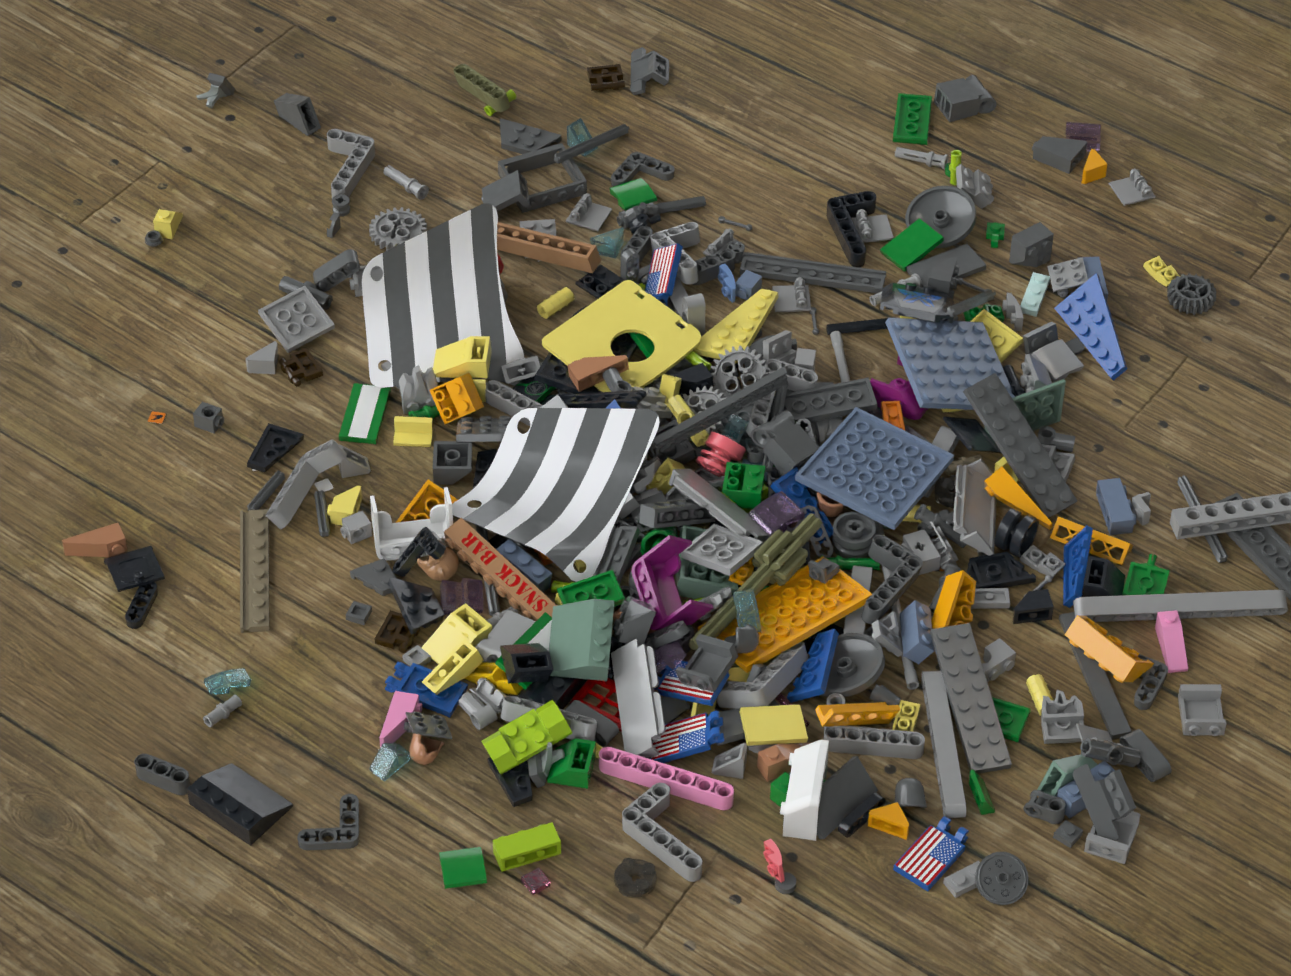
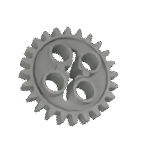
M403 207L400 210L393 208V211L387 209V213L381 211L380 216L375 215V219L371 220L369 233L371 241H375V245H380V249L386 247L387 251L426 232L427 223H425V218H422L421 214L416 215V211L410 212L409 208L406 211H403Z
M740 345L737 351L733 346L730 353L725 349L726 355L724 356L719 353L718 355L721 359H714L716 366L710 367L714 371V373H711L714 378V390L719 389L721 393L723 392L726 397H729L741 390L735 361H738L739 370L742 373L740 377L745 388L749 386L746 385L749 379H755L754 383L760 380L766 360H762L763 356L761 354L757 355L755 349L750 353L748 346L744 351ZM745 362H751L749 367L743 368ZM728 366H732V367H733L732 371L729 372V373H726V372H725V369H726ZM733 383L736 384V388H735V389H733V390H728V388H729V386H730L731 384H733Z
M704 386L701 391L697 387L694 393L692 390H689L690 395L688 396L683 394L684 401L695 415L727 398L723 392L721 393L719 389L714 390L712 386L709 390ZM674 415L671 418V421L676 419ZM725 418L705 430L708 434L711 432L719 433L717 429H724L723 423H728L729 421Z

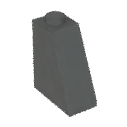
M285 93L274 100L279 116L308 136L321 128L310 97Z
M1042 136L1038 142L1036 141L1033 144V159L1070 174L1086 155L1087 142Z

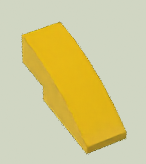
M482 662L469 676L465 677V679L477 684L480 678H486L496 686L494 691L499 689L505 694L518 695L523 689L518 683L508 684L506 673L495 663Z

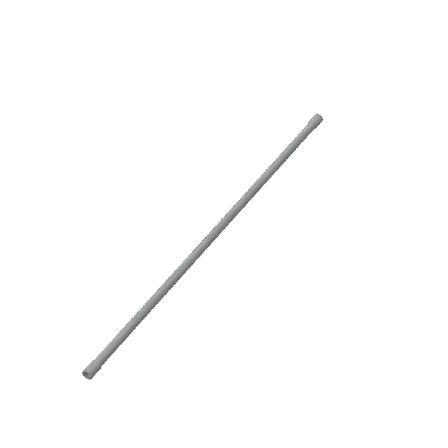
M834 331L830 334L835 351L841 383L850 381V376L844 354L842 336L839 331ZM873 520L876 526L875 536H885L883 525ZM881 565L884 579L886 580L892 571ZM898 599L891 607V611L896 613L899 627L898 636L902 638L900 613L902 611ZM901 655L907 688L910 690L919 687V682L913 661Z

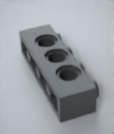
M692 499L641 504L639 523L651 528L710 523L715 522L716 518L705 507L699 506Z

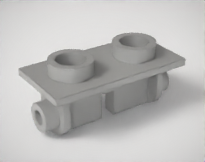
M725 229L718 239L708 245L703 254L706 256L727 249L728 243L738 241L733 238L734 231L732 229Z
M480 678L477 681V688H470L469 690L482 702L492 706L496 713L502 712L503 698L506 695L499 689H496L493 694L496 686L488 679Z

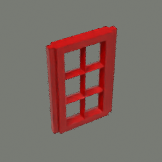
M607 678V681L589 679L572 698L570 704L574 700L582 702L613 721L618 726L619 731L622 732L621 722L618 718L619 710L613 716L600 709L604 703L619 709L616 702L608 699L612 693L617 694L615 681ZM595 684L609 690L605 697L591 690ZM587 694H590L601 701L595 707L582 699Z

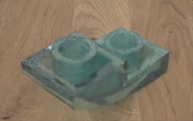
M753 589L734 592L733 599L738 613L736 619L739 627H745V624H750L755 627L757 632H760V618Z
M245 668L222 671L204 679V684L209 693L216 695L228 694L231 687H249L251 683Z

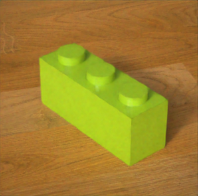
M553 822L541 824L535 828L521 830L518 833L494 839L493 854L501 872L560 855L561 840Z

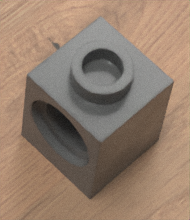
M203 401L193 413L194 426L211 433H215L224 423L222 408Z

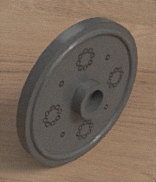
M995 852L986 856L979 863L975 873V882L979 893L987 901L996 905H1009L1019 900L1026 892L1028 872L1023 862L1015 855L1008 852Z

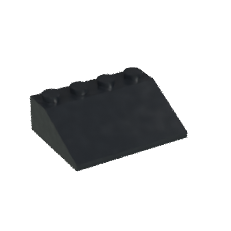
M549 676L547 681L533 682L526 690L523 688L518 695H505L516 696L541 704H546L553 700L558 708L563 710L588 679Z
M232 763L202 775L187 788L189 804L250 846L293 807L291 802Z

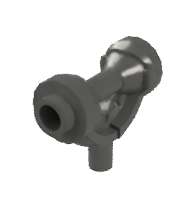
M642 202L639 206L637 205L627 211L619 212L617 223L623 229L629 228L628 222L635 219L639 214L645 213L651 218L660 214L659 208L654 203L645 204Z

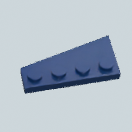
M797 467L772 483L771 489L792 512L809 505L815 507L820 514L829 538L833 536V527L825 513L817 507L818 502L816 498L811 497L807 486L795 481V475L799 471ZM808 509L805 518L809 514H815V511L811 512L810 509ZM819 528V530L813 536L815 538H820L823 534V530ZM825 537L822 541H818V542H819L820 544H822L823 541H826L827 539H826V537Z
M1087 525L1064 546L1063 605L1069 608L1073 605L1075 599L1082 597L1093 528Z
M835 629L817 634L808 653L810 657L801 667L803 672L800 678L795 679L793 692L788 693L787 699L790 703L825 694L839 636Z

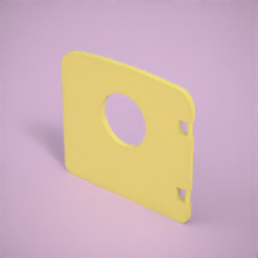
M625 280L542 339V346L568 366L573 361L584 357L615 356L611 350V343L616 337L631 332L643 334L653 342L654 352L643 361L628 362L629 370L620 373V376L631 387L644 388L690 354L700 344L701 334L697 328L688 324L682 317L658 299L642 290L635 282ZM638 293L642 294V295L644 296V298L641 299L640 297L637 296V294H638ZM681 323L685 328L681 329L677 324ZM605 380L594 385L601 392H611Z

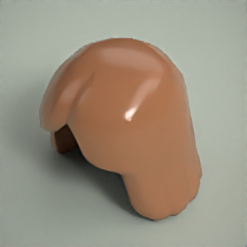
M817 492L819 510L823 511L827 517L838 516L843 511L845 505Z
M413 734L409 751L410 757L418 764L428 765L438 756L444 742L432 740L420 734Z

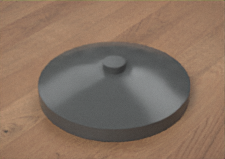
M937 186L923 191L912 200L906 211L905 222L906 226L909 227L920 218L944 237V241L936 248H945L959 243L970 234L976 223L977 213L972 198L965 191L953 186Z
M846 633L839 635L825 694L821 695L828 697L830 694L837 693L848 697L870 687L880 677L885 666V656L880 644L866 634Z

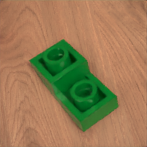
M984 304L982 309L975 307L963 313L966 322L973 320L983 309L1001 322L1005 319L1001 306Z

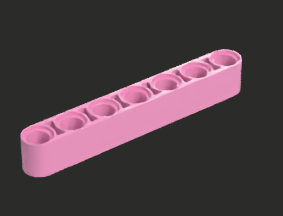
M604 747L599 751V770L604 774L649 788L656 783H665L669 786L671 795L720 810H728L733 806L734 789L732 785L612 747Z

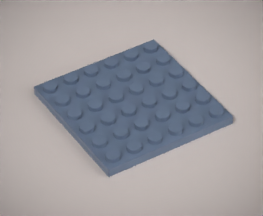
M888 318L886 320V326L920 408L974 410L963 391L994 373L997 374L1012 398L1015 397L1011 393L1012 388L983 322L953 321V323H949L947 320L932 322L907 318Z
M855 407L795 475V481L895 530L954 460V455Z

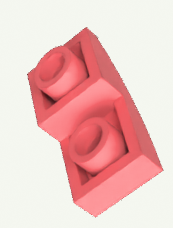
M772 839L764 841L765 851L763 852L766 861L769 863L767 869L772 877L775 876L782 883L785 881L782 856L775 842Z

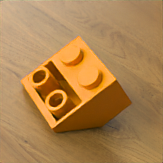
M470 373L429 390L444 424L484 407Z

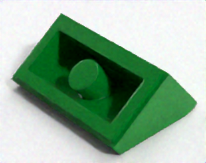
M974 769L971 770L968 784L980 814L994 813L995 808L984 780Z

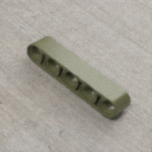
M460 64L454 68L453 72L460 87L498 112H503L510 108V102L504 89L466 64Z

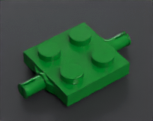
M1149 554L1147 563L1131 562L1122 596L1164 594L1170 570L1162 569L1155 565L1157 559L1155 554L1153 560V554Z

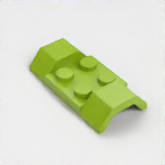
M551 700L536 710L532 709L499 728V731L481 742L502 775L545 750L548 742H551L553 745L571 735L572 731L556 703Z

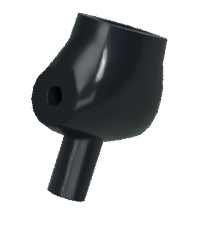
M641 213L635 219L629 221L628 224L633 236L639 227L648 226L651 228L652 224L662 220L660 215L649 218L647 214Z

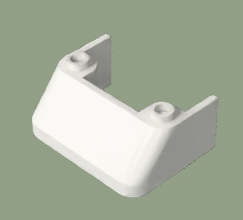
M444 487L445 504L434 506L430 510V519L392 523L389 513L385 511L377 512L375 498L370 496L376 554L379 559L384 558L386 561L399 559L424 527L434 531L445 544L444 531L453 525L452 502L448 487ZM424 552L421 557L429 555Z
M818 740L795 749L794 753H790L789 765L792 766L786 802L781 803L780 814L784 815L783 836L816 841L823 780L827 776L829 740Z

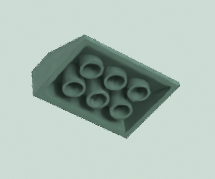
M1064 379L1012 398L1033 431L1061 421L1066 385Z
M682 525L679 538L693 541L707 529ZM681 553L679 554L681 567L675 576V584L679 596L696 599L707 597L725 587H730L732 593L738 590V584L728 581L729 575L681 558Z
M590 599L553 606L549 652L554 670L550 676L607 681L614 600Z

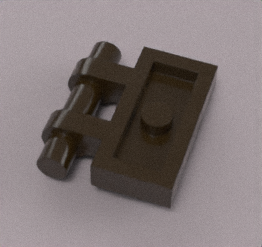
M620 64L587 67L589 83H597L591 84V91L598 90V92H603L605 89L619 90V88L625 87V81H618L623 80Z
M307 348L291 353V360L286 361L284 358L279 360L281 370L288 375V380L296 387L301 385L300 379L303 377L308 382L323 376L322 368Z
M390 610L374 638L375 644L394 649L397 643L401 645L399 651L406 653L407 649H410L413 645V639L419 634L420 628L417 630V633L411 634L402 613ZM403 631L408 632L406 636L401 635Z

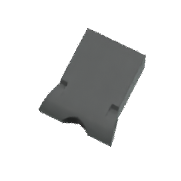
M970 75L966 79L961 78L941 82L936 85L934 103L949 123L977 115L978 112L982 114L990 113L997 106L995 99L984 88L976 75Z
M789 411L781 412L773 417L770 422H766L751 431L753 442L763 448V452L783 476L795 467L797 469L803 467L820 448L799 424H795L794 417Z

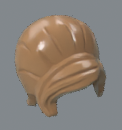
M446 547L444 554L437 560L431 556H428L424 561L419 558L417 559L420 568L424 570L428 577L436 581L451 579L459 567L458 556L449 547Z

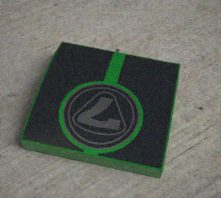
M535 376L522 379L512 389L540 403L556 387L535 380Z

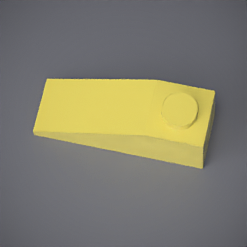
M463 639L422 683L437 695L469 676L484 660L478 650Z

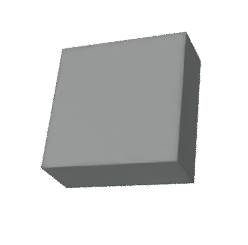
M418 645L402 655L403 661L410 667L412 663L425 666L431 662V656Z

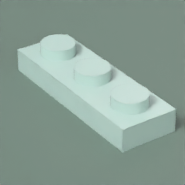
M1033 272L1020 305L1023 314L1037 317L1050 283V276Z

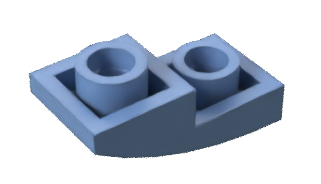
M722 264L719 266L718 279L723 284L721 290L723 295L733 303L735 302V279L726 264Z

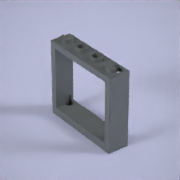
M560 143L498 161V175L500 178H503L517 170L523 173L557 163L553 159L555 158L554 155L557 151L561 152L566 148ZM572 158L561 164L573 183L529 195L530 205L523 207L517 201L516 204L522 213L576 198L587 193V181Z

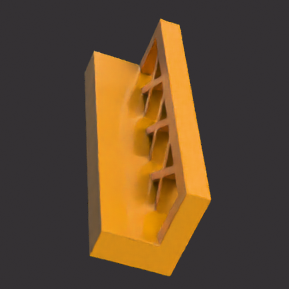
M1058 516L1050 538L1067 544L1069 542L1067 540L1076 536L1085 526ZM1059 527L1067 528L1069 536L1063 539L1057 537ZM1096 530L1092 531V538L1094 540H1091L1089 553L1123 566L1128 551L1131 552L1133 545ZM1100 540L1106 549L1096 552L1092 543ZM1116 547L1123 549L1120 560L1113 558L1110 550Z
M886 702L818 705L815 711L822 727L889 724L900 711L899 705H887Z

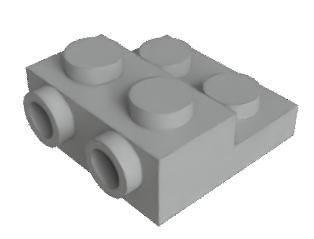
M962 164L956 167L957 188L965 191L972 198L974 204L981 209L991 204L994 196L991 195L993 185L990 183V177L979 169L973 173Z
M785 330L764 340L763 360L777 359L795 365L797 351L791 349L792 332Z
M636 386L632 387L631 391L644 390L647 393V396L637 405L638 409L653 410L658 414L659 418L672 417L673 413L665 404L666 397L660 393L659 389L653 387L644 389Z

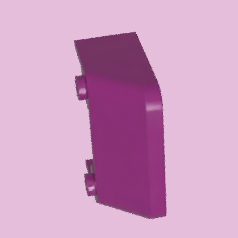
M898 355L897 364L903 366ZM873 378L870 380L877 407L881 408V402L900 401L903 417L912 420L922 418L928 408H920L909 381L897 378L892 380L890 384H886Z
M669 535L635 561L632 566V576L640 600L650 603L656 611L650 626L652 630L657 631L679 621H684L686 625H691L713 609L712 604L689 600L682 605L673 575L681 567L679 554L692 545L691 540Z

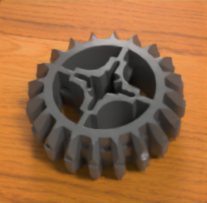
M1189 273L1187 276L1184 274L1181 277L1176 276L1175 279L1171 280L1167 289V300H1169L1170 305H1173L1174 309H1179L1180 313L1202 314L1203 311L1208 312L1209 309H1212L1216 301L1214 283H1210V279H1204V276H1197V273L1196 275Z

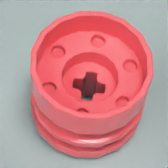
M711 432L705 442L711 451L702 449L700 453L706 458L698 456L696 462L716 476H725L727 462H731V460L741 461L746 449L726 436Z

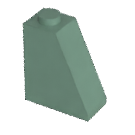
M1081 754L1053 760L1037 790L1057 797L1058 790L1074 780L1073 771L1088 764L1091 770L1098 764L1092 758L1084 757Z

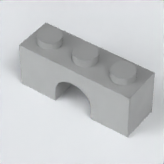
M1000 638L986 646L984 650L983 661L986 663H982L987 682L995 680L1000 674L1011 670L1015 665L1016 652Z

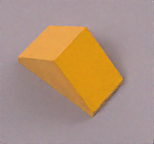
M1095 149L1090 150L1083 169L1081 184H1087L1106 177L1107 163Z
M898 802L870 810L868 816L869 827L907 840L909 822Z

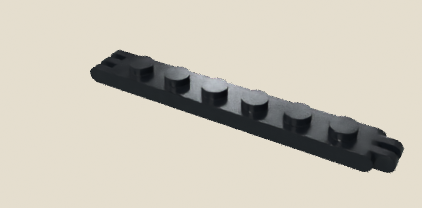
M644 390L562 394L559 397L568 408H606L615 399L620 408L626 409L637 407L647 396V393ZM548 395L540 404H546L556 395Z

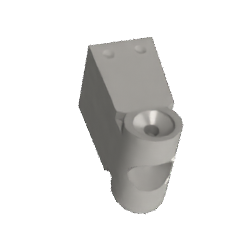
M508 610L488 634V638L480 641L475 647L483 658V662L495 663L501 656L500 646L513 645L536 621Z

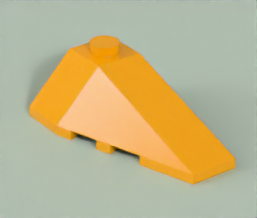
M1000 467L984 480L986 486L984 489L990 497L995 496L997 500L1023 512L1025 516L1030 515L1038 519L1039 524L1049 530L1053 528V524L1003 467Z
M428 479L395 523L430 519V510L436 505L445 504L444 490ZM450 494L451 502L453 504L458 499Z

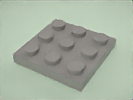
M306 286L258 310L260 317L287 353L335 328V324Z
M713 524L693 540L692 545L681 552V558L730 576L754 556V553L762 546L763 542L746 535H736L727 528Z

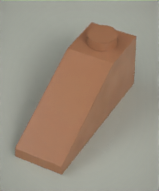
M626 355L584 357L568 364L569 377L580 392L604 381L602 374L610 367L616 368L619 374L629 370L628 357Z
M119 523L62 540L65 556L111 557L127 552L126 539Z
M810 743L777 744L759 751L757 768L767 782L778 778L784 772H791L792 766L789 765L790 753H794L795 749Z

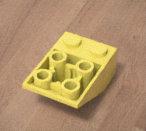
M470 336L436 349L433 364L436 377L458 378L470 373L471 378H488L491 360L490 336Z
M465 603L445 619L422 646V649L431 656L432 660L439 664L463 639L473 647H476L483 639H487L488 634L492 630V625Z

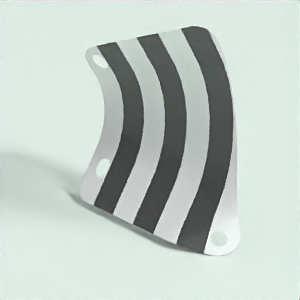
M481 204L374 257L365 267L362 276V293L369 377L374 386L380 388L399 386V379L402 374L407 373L411 376L413 368L418 365L421 371L425 373L428 368H433L436 349L470 336H490L491 360L488 378L482 379L506 383L501 366L524 358L523 349L510 323L504 303L497 257L498 215L496 208L492 204ZM375 266H379L383 270V277L380 281H374L371 278V269ZM387 360L391 363V368L388 371H381L378 368L379 362ZM436 377L437 382L451 381L455 379ZM521 380L515 381V382H512V383H508V384H511V385H514V386H515V385H517Z
M527 408L521 410L511 418L507 425L498 452L485 476L473 490L452 504V513L456 517L540 551L575 582L592 577L602 559L616 519L658 431L660 423L658 414L650 409ZM525 417L530 421V429L527 433L521 434L517 429L519 420ZM477 500L482 505L478 508H471L467 503ZM576 560L585 562L586 570L583 573L575 571L573 563Z

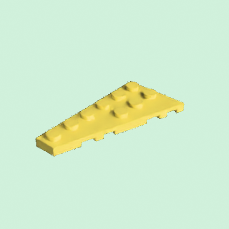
M760 289L701 337L700 344L693 351L700 356L719 360L721 358L718 354L726 355L725 349L729 353L732 352L733 346L737 351L741 345L745 351L747 346H751L776 303L778 292Z

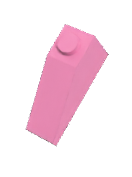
M1178 611L1158 612L1155 630L1168 673L1188 671V663Z
M394 692L379 737L381 751L389 748L407 731L404 730V723L408 722L406 712L421 713L422 703H419L418 694Z

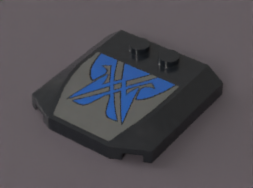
M891 283L882 289L880 310H884V307H886V309L892 310L893 314L932 322H940V319H949V323H953L954 317L946 315L947 307L954 305V301L945 292L935 291V288L928 286L919 288L913 283H906V285Z

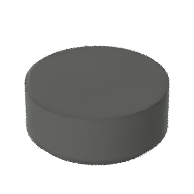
M784 872L785 881L781 883L775 878V888L782 894H790L796 888V878L791 873Z

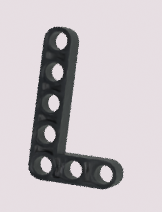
M871 191L834 197L827 201V219L849 264L853 267L860 268L864 266L866 247L851 218H855L860 209L865 210L867 215L875 212L876 194Z

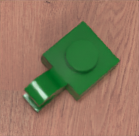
M987 222L986 239H991V248H998V241L1004 240L1005 224Z

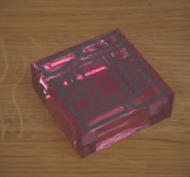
M540 868L521 876L522 883L532 895L550 887L549 879Z

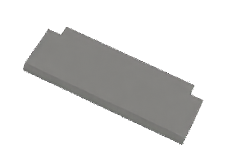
M979 459L968 465H957L953 531L961 534L960 541L990 556L994 554L997 499L995 496L990 497L984 489L986 487L984 480L991 476L993 472L982 459Z
M673 469L669 485H674L699 506L705 507L713 517L736 535L749 536L752 534L754 539L764 543L773 534L693 470Z
M634 639L612 652L611 658L624 751L650 758L659 755L652 741L661 739V734L666 729L661 696L658 692H654V688L659 684L654 649L650 646L646 647L645 644L641 645L637 639Z

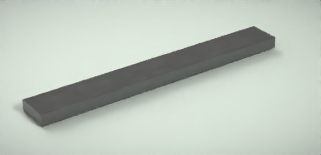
M1075 612L1059 615V621L1064 633L1067 632L1074 621ZM1069 642L1111 739H1118L1131 733L1132 731L1105 670L1099 667L1098 661L1088 658L1084 654L1083 649L1077 648Z

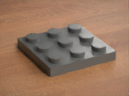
M463 416L462 419H458L456 442L502 441L511 417L500 416L499 418H492L491 416H482L481 418H473L472 416Z

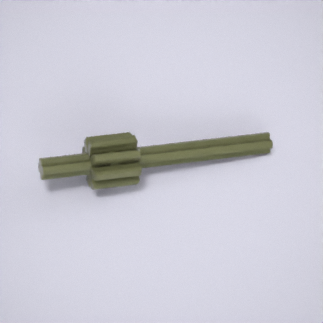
M809 514L792 533L787 530L784 533L781 530H776L754 553L752 564L758 567V569L689 640V647L695 649V651L698 649L695 639L699 634L717 638L768 583L774 585L777 582L779 586L785 585L806 562L808 551L802 547L819 530L822 524L821 520L816 518L814 514Z

